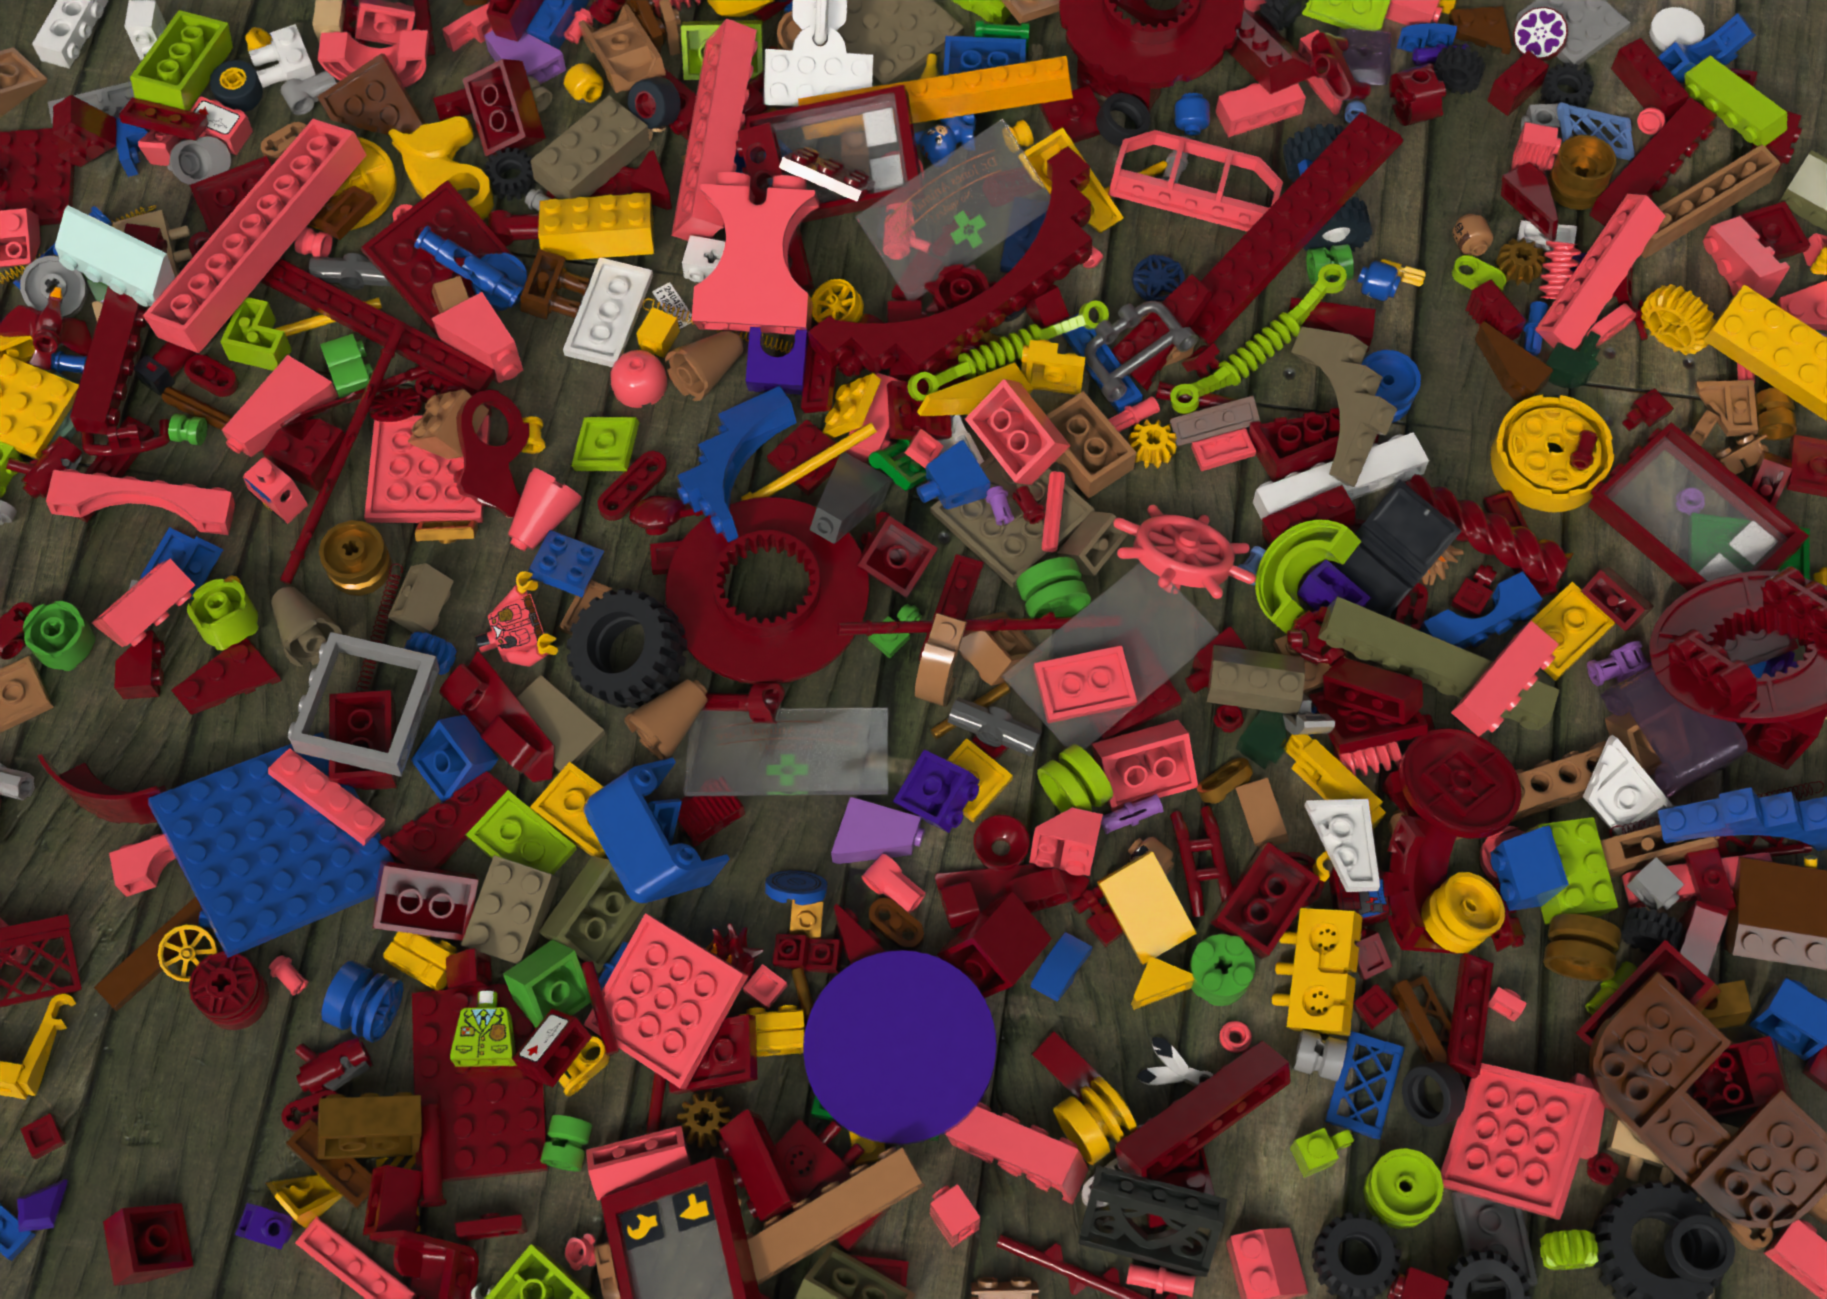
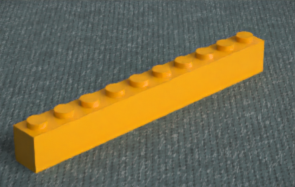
M1067 56L800 98L798 99V104L802 106L905 85L909 94L913 123L1071 99L1073 94ZM893 108L892 110H893V116H894V123H895V126H896L895 114H894V108ZM863 115L805 126L802 127L805 139L812 140L841 135V133L865 131Z

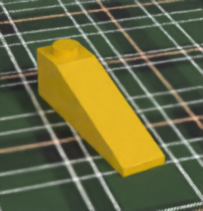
M1012 363L927 395L917 412L920 416L969 415L1003 379L1020 382L1029 394L1033 391V387L1016 363Z

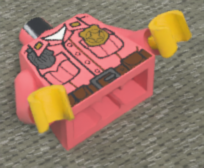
M520 572L516 577L517 585L496 606L493 612L487 616L492 631L475 636L481 653L498 648L503 662L531 667L549 654L556 655L558 653V648L551 645L557 638L544 634L531 594L527 595V590L534 591L538 588L537 581H528L533 573Z

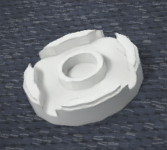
M1670 7L1661 10L1655 15L1649 31L1653 44L1663 52L1675 42L1682 45H1693L1701 42L1705 34L1701 19L1692 11L1681 7Z

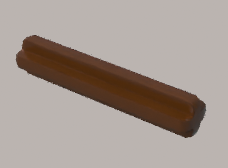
M167 387L161 395L165 403L193 417H203L208 424L220 430L232 419V416L172 387Z

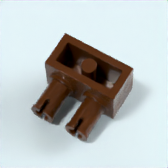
M539 249L521 294L520 311L545 320L548 319L549 314L552 312L575 319L581 302L559 296L558 290L564 288L585 295L590 278L567 272L565 257Z

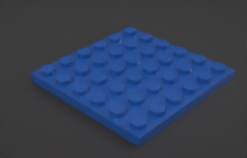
M323 732L313 735L326 739ZM292 744L148 798V805L227 958L374 897L381 861L394 862L389 851L380 844L379 841L382 838L378 832L365 846L268 774V768L289 748L294 751ZM297 753L329 777V760ZM337 783L359 799L353 787Z

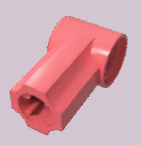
M882 854L861 876L864 883L871 890L892 899L909 914L920 905L926 895L921 888L902 873L900 866L886 854Z

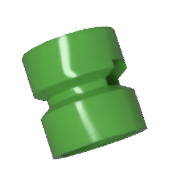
M1348 244L1331 246L1330 250H1327L1325 247L1308 249L1306 266L1308 278L1312 285L1317 283L1319 271L1327 264L1342 266L1346 270L1347 281L1353 278V255ZM1329 275L1325 278L1328 282L1331 278L1335 282L1340 279L1337 275Z
M553 1115L547 1133L551 1141L544 1144L540 1161L548 1166L562 1170L582 1171L586 1155L582 1147L589 1143L593 1125L578 1118Z

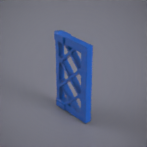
M1350 1031L1343 1067L1339 1079L1334 1086L1325 1122L1373 1139H1381L1405 1048ZM1356 1044L1366 1047L1370 1054L1354 1062L1352 1057ZM1381 1053L1393 1056L1390 1070L1387 1072L1377 1057ZM1372 1058L1381 1075L1366 1082L1357 1065ZM1353 1068L1362 1084L1346 1092L1344 1085L1348 1071ZM1384 1078L1386 1084L1383 1096L1380 1101H1377L1369 1085ZM1364 1088L1373 1104L1358 1112L1349 1095ZM1345 1098L1353 1112V1115L1349 1117L1337 1114L1340 1100ZM1376 1108L1378 1114L1375 1125L1365 1124L1360 1115Z

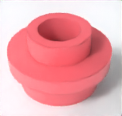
M1230 1021L1222 1027L1219 1039L1221 1045L1227 1051L1240 1053L1249 1047L1252 1035L1250 1029L1244 1023ZM1237 1033L1241 1041L1235 1043L1230 1040L1229 1035Z

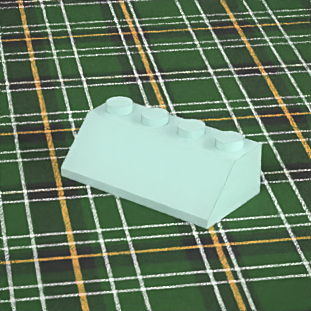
M69 205L65 208L55 249L60 258V263L67 269L72 271L76 269L84 273L91 281L97 283L100 281L118 294L122 295L124 293L133 297L137 303L145 307L151 306L175 279L167 253Z

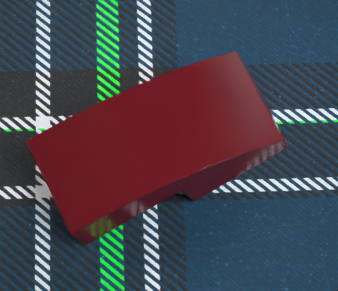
M776 934L772 964L776 967L793 970L803 968L804 971L839 973L843 943L838 939H809L807 935Z
M1054 1031L1031 1053L1079 1101L1083 1100L1080 1092L1081 1088L1088 1086L1092 1089L1091 1081L1098 1076L1101 1077Z

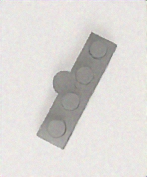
M131 82L73 95L118 118L119 113L132 97L135 98ZM61 98V99H57V100H53V101H49V102H48V106H49V111H50V117H51V122H52V124H53V106L56 105L57 103H59L60 101H62V100L65 99V98Z

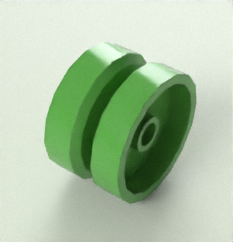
M1059 557L1049 559L1030 567L1016 580V587L1021 599L1026 602L1025 610L1028 618H1041L1049 612H1054L1055 617H1074L1085 610L1090 604L1091 596L1086 584L1081 581V571L1073 558Z

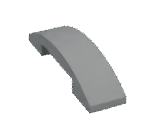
M1303 694L1302 704L1297 715L1278 712L1283 725L1293 735L1327 734L1335 727V720L1328 714H1313L1311 712V699Z

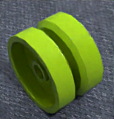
M1076 744L1068 746L1059 753V762L1050 760L1037 771L1044 791L1061 813L1070 808L1092 812V806L1101 807L1113 798L1111 784L1100 766L1090 754Z
M1403 1148L1392 1150L1377 1161L1365 1178L1363 1193L1366 1206L1371 1214L1379 1218L1382 1224L1385 1225L1386 1223L1389 1227L1400 1230L1414 1228L1435 1211L1442 1200L1444 1185L1441 1172L1432 1159L1420 1151ZM1399 1185L1406 1188L1405 1191H1402Z

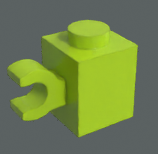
M1322 1128L1296 1139L1291 1145L1290 1150L1305 1178L1333 1166L1339 1159L1337 1151L1351 1146L1354 1139L1349 1129L1329 1138L1326 1129Z

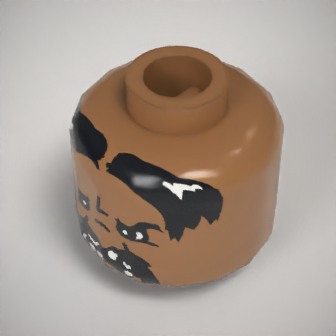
M1154 836L1148 837L1144 841L1138 838L1128 850V853L1131 854L1128 863L1152 851L1167 876L1175 865L1172 862L1173 852Z

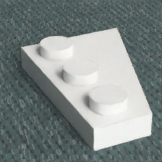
M1368 799L1307 800L1304 806L1346 892L1378 891L1380 882Z

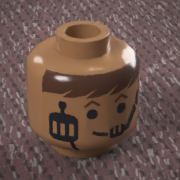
M1464 215L1458 219L1453 228V237L1460 252L1464 255H1481L1487 251L1493 242L1491 229L1486 219L1481 215Z

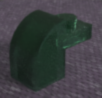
M1590 331L1579 352L1558 342L1546 362V365L1553 369L1548 382L1562 388H1577L1586 384L1592 378L1599 364L1595 359L1601 348L1596 346L1601 336Z

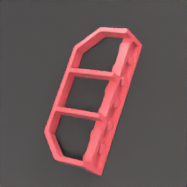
M1152 130L1123 140L1108 195L1248 232L1269 208L1223 196L1230 165L1255 171L1274 192L1271 206L1280 197L1283 181L1260 157ZM1153 144L1177 150L1169 181L1121 169L1125 153ZM1183 152L1225 163L1217 194L1174 183Z

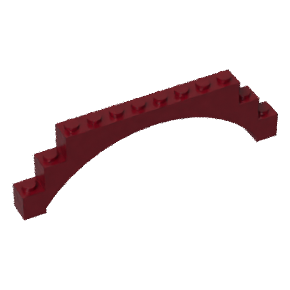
M1069 146L1047 160V178L1052 182V189L1044 222L1036 239L1010 272L986 291L947 311L904 322L881 324L854 323L835 320L830 315L808 331L810 347L831 368L839 363H844L855 353L875 375L882 369L891 367L896 359L913 375L921 372L935 373L941 364L948 359L957 357L967 345L979 341L985 332L992 327H998L1014 311H1020L1033 296L1043 294L1048 286L1056 280H1062L1071 269L1078 264L1082 265L1088 261L1092 255V238L1082 227L1091 219V201L1081 191L1089 184L1090 166Z

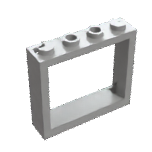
M330 632L327 642L321 644L319 650L320 661L317 668H313L310 673V687L307 694L302 695L298 706L299 715L297 721L292 722L290 725L288 739H290L293 749L297 753L402 777L440 670L437 658L429 654ZM339 652L418 670L388 753L308 735Z

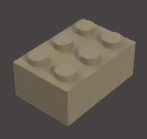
M494 855L461 945L470 949L475 948L485 954L518 964L535 950L540 936L538 931L546 920L560 879L552 874Z

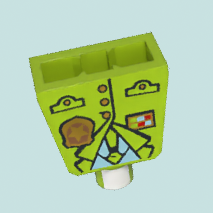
M478 992L477 1008H463L460 1012L450 1054L451 1061L456 1067L517 1066L512 1059L516 1055L510 1012L504 1007L497 1008V992Z

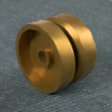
M350 520L342 522L331 528L321 540L319 548L321 564L327 572L330 581L339 591L347 595L362 596L373 593L387 581L392 561L381 534L374 526L364 521Z
M1561 914L1554 916L1550 920L1548 937L1552 942L1545 948L1543 960L1545 967L1564 977L1583 981H1606L1615 976L1617 959L1613 953L1619 949L1621 931L1618 927L1603 919L1580 914Z

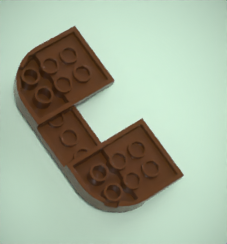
M1654 972L1610 1019H1606L1596 1032L1590 1049L1589 1070L1594 1089L1599 1093V1099L1632 1134L1689 1189L1696 1192L1703 1202L1707 1201L1713 1208L1712 1210L1721 1217L1749 1228H1779L1797 1221L1809 1212L1827 1193V1133L1782 1090L1777 1089L1746 1123L1731 1136L1685 1091L1732 1042L1660 973Z

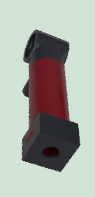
M232 314L231 317L225 322V324L230 322V320H231L233 314ZM167 342L152 358L146 354L134 366V371L141 383L161 396L167 387H172L175 384L173 377L185 366L186 361L197 352Z

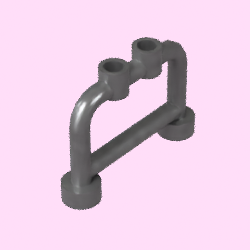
M1148 301L1136 308L1132 304H1126L1118 312L1120 317L1118 321L1111 325L1108 320H1104L1096 326L1095 332L1097 335L1087 344L1085 357L1087 364L1102 382L1103 387L1101 391L1109 402L1119 400L1126 393L1127 387L1121 379L1173 343L1180 352H1185L1197 343L1198 337L1189 327L1183 328L1161 302ZM1147 313H1157L1170 331L1109 374L1096 357L1097 349L1103 344L1114 342L1118 334L1127 327L1133 328L1138 325L1142 317Z

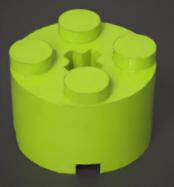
M215 579L203 584L194 592V600L191 606L189 603L187 606L188 615L204 641L214 646L217 650L228 649L231 645L237 644L246 637L255 634L259 628L257 623L258 612L243 586L235 580H232L233 582H225L224 579Z

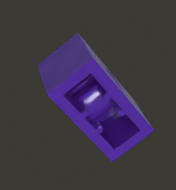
M1326 559L1308 575L1297 592V595L1315 611L1319 610L1320 607H1328L1337 596L1362 607H1365L1371 599Z

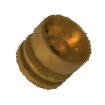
M1577 135L1564 141L1557 153L1554 166L1548 178L1552 198L1560 205L1570 209L1584 210L1592 208L1596 199L1606 190L1616 166V154L1612 147L1604 140L1592 135Z

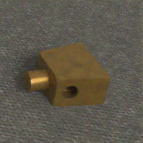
M1745 980L1717 984L1721 992L1706 1007L1709 1010L1704 1009L1701 1014L1717 1029L1744 1026L1752 1012Z

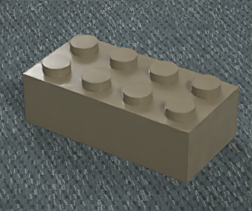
M608 96L531 159L534 180L557 199L589 197L609 181L611 177L616 175L623 166L628 165L650 146L648 125L611 96Z

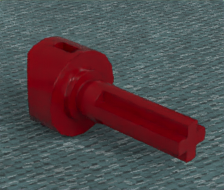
M755 683L751 687L749 694L707 693L705 696L708 701L702 711L749 712L750 718L754 723L777 724L775 717L779 705L785 697V691L780 683Z

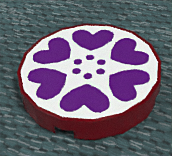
M1548 7L1533 8L1526 12L1518 20L1514 29V43L1520 54L1524 55L1529 50L1542 61L1550 60L1559 55L1568 40V25L1563 15L1555 9Z

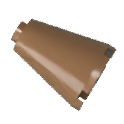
M727 330L675 348L668 352L665 357V362L669 360L670 368L667 369L668 375L683 395L691 394L695 397L692 400H702L743 354V340L737 333Z
M686 679L629 713L624 718V722L632 733L637 732L641 738L639 741L658 759L671 758L708 700L705 695L708 691L699 681L694 680L692 682Z

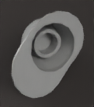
M200 137L197 141L186 140L176 144L171 150L170 164L167 168L181 182L191 185L229 170L231 155L227 146L221 140L214 137Z

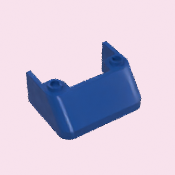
M674 758L631 768L592 794L584 805L585 816L627 895L638 903H648L708 886L730 860L726 854L702 861L696 850L690 845L679 843L670 846L643 796L651 794L654 789L659 787L675 765L676 761Z

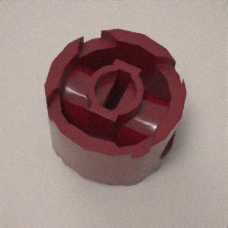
M1428 63L1391 75L1389 94L1390 98L1395 97L1397 103L1392 105L1397 120L1403 126L1443 116L1442 97L1446 96V87L1443 81H1438L1432 64Z

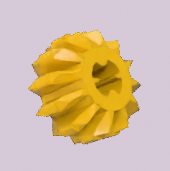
M1148 419L1144 422V426L1136 424L1134 432L1128 438L1130 446L1136 451L1135 463L1144 461L1145 468L1150 463H1153L1157 469L1161 466V462L1168 464L1171 460V455H1174L1176 452V434L1170 433V425L1161 427L1159 419L1155 424H1151Z

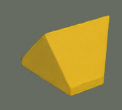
M318 1174L266 1183L278 1202L305 1229L316 1216L319 1218L342 1197Z

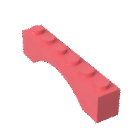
M73 469L53 470L46 498L51 514L80 518L96 510L113 505H152L178 514L190 522L199 532L229 535L235 508L232 492L220 487L206 489L199 488L193 484L173 485L162 480H154L152 482L140 481L130 476L116 478L104 473L83 474Z

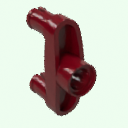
M1330 33L1316 34L1311 42L1313 54L1310 63L1311 73L1315 77L1324 80L1336 99L1350 101L1354 98L1365 99V96H1369L1371 93L1369 83L1356 82L1353 79L1343 56L1344 51L1349 47L1348 39L1344 36L1336 37Z

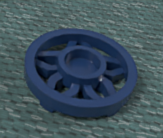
M1155 254L1140 261L1135 267L1132 277V284L1136 293L1146 301L1162 302L1169 296H1158L1161 291L1164 290V292L1172 293L1185 281L1184 272L1178 262L1165 256H1156ZM1152 263H1155L1158 268L1154 269ZM1147 265V270H1141L1144 266ZM1174 269V271L1171 273L1167 272L1168 270ZM1177 274L1180 279V284H1178L1174 279ZM1138 282L1147 285V293L1141 289Z

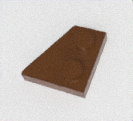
M1503 6L1454 9L1450 11V25L1457 26L1455 39L1465 42L1470 41L1484 48L1489 44L1502 48L1501 53L1510 54L1512 45Z

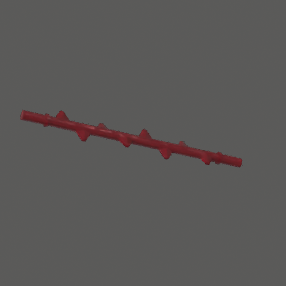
M395 324L384 348L380 351V358L293 551H290L291 556L280 578L282 583L291 585L301 561L305 559L304 554L387 368L392 358L395 357L396 348L405 330L400 325Z
M1049 612L1041 618L963 620L967 622L963 637L974 631L1063 629L1064 634H1069L1081 628H1087L1088 630H1093L1094 628H1117L1121 626L1120 616H1093L1092 614L1085 617H1055L1054 612ZM866 620V622L837 623L836 631L838 635L866 634V636H871L872 634L931 633L934 620L871 622V620Z
M1002 1234L998 1239L996 1247L1022 1257L1028 1263L1031 1261L1068 1277L1070 1293L1073 1295H1077L1085 1287L1089 1286L1117 1299H1151L1121 1286L1118 1269L1111 1268L1100 1277L1063 1261L1060 1244L1055 1243L1048 1250L1042 1252L1035 1249L1033 1245L1030 1247ZM1170 1293L1164 1299H1177V1295Z

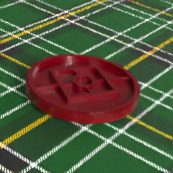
M1450 728L1428 731V734L1418 736L1413 740L1402 756L1399 766V780L1405 798L1421 818L1440 831L1461 838H1486L1506 828L1519 810L1522 796L1521 785L1514 767L1498 748L1480 736Z

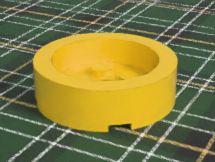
M1537 395L1521 401L1504 417L1491 447L1492 470L1505 492L1511 491L1515 500L1522 505L1543 512L1569 511L1593 498L1590 494L1600 481H1604L1614 460L1613 437L1602 417L1585 403L1560 395L1559 398ZM1588 430L1596 433L1598 436L1592 455L1594 462L1588 469H1577L1572 466L1570 456L1576 449L1580 432ZM1547 444H1558L1562 452L1556 453L1552 451L1550 453Z

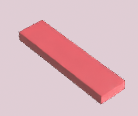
M317 1216L295 1242V1244L365 1299H415L417 1297V1294Z

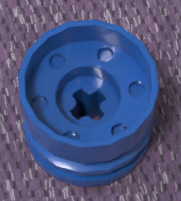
M353 960L347 961L334 976L327 990L321 1011L322 1020L341 1030L349 1029L352 1026V1033L355 1036H363L372 1043L378 1042L385 1035L397 1014L403 995V983L395 977L389 978L385 973H378L374 976V971L370 967Z

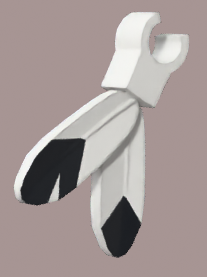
M1154 1037L1152 1039L1154 1052L1167 1067L1147 1068L1138 1074V1080L1147 1085L1173 1084L1185 1080V1083L1196 1087L1201 1078L1206 1077L1209 1079L1213 1074L1209 1071L1188 1068L1186 1062L1168 1041L1160 1037Z

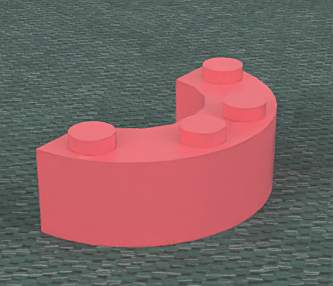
M418 29L401 31L399 42L386 48H373L362 45L354 40L348 32L321 33L318 61L329 74L341 81L379 54H385L403 86L406 88L416 83L426 70L429 33L428 30Z

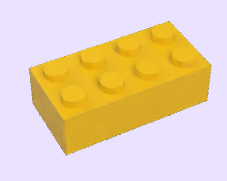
M650 193L540 201L538 237L541 250L565 257L566 260L654 254V218Z

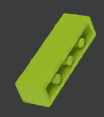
M1708 56L1685 73L1684 89L1690 95L1689 98L1697 100L1704 107L1715 113L1723 120L1727 127L1734 128L1742 134L1747 142L1754 143L1756 146L1762 144L1766 146L1787 131V112L1712 56Z

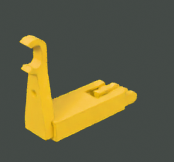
M1292 734L1284 746V750L1296 761L1291 769L1324 800L1368 799L1372 830L1376 828L1386 813L1380 807L1383 801L1316 739L1313 740L1307 734ZM1327 851L1321 854L1313 865L1314 874L1324 882L1330 876L1329 871L1322 865L1327 860H1331Z
M60 994L52 998L21 1065L0 1061V1095L25 1100L28 1095L36 1096L57 1030L67 1029L62 1019L56 1020L55 1018L62 1005H70L72 1007L77 1004L72 996Z

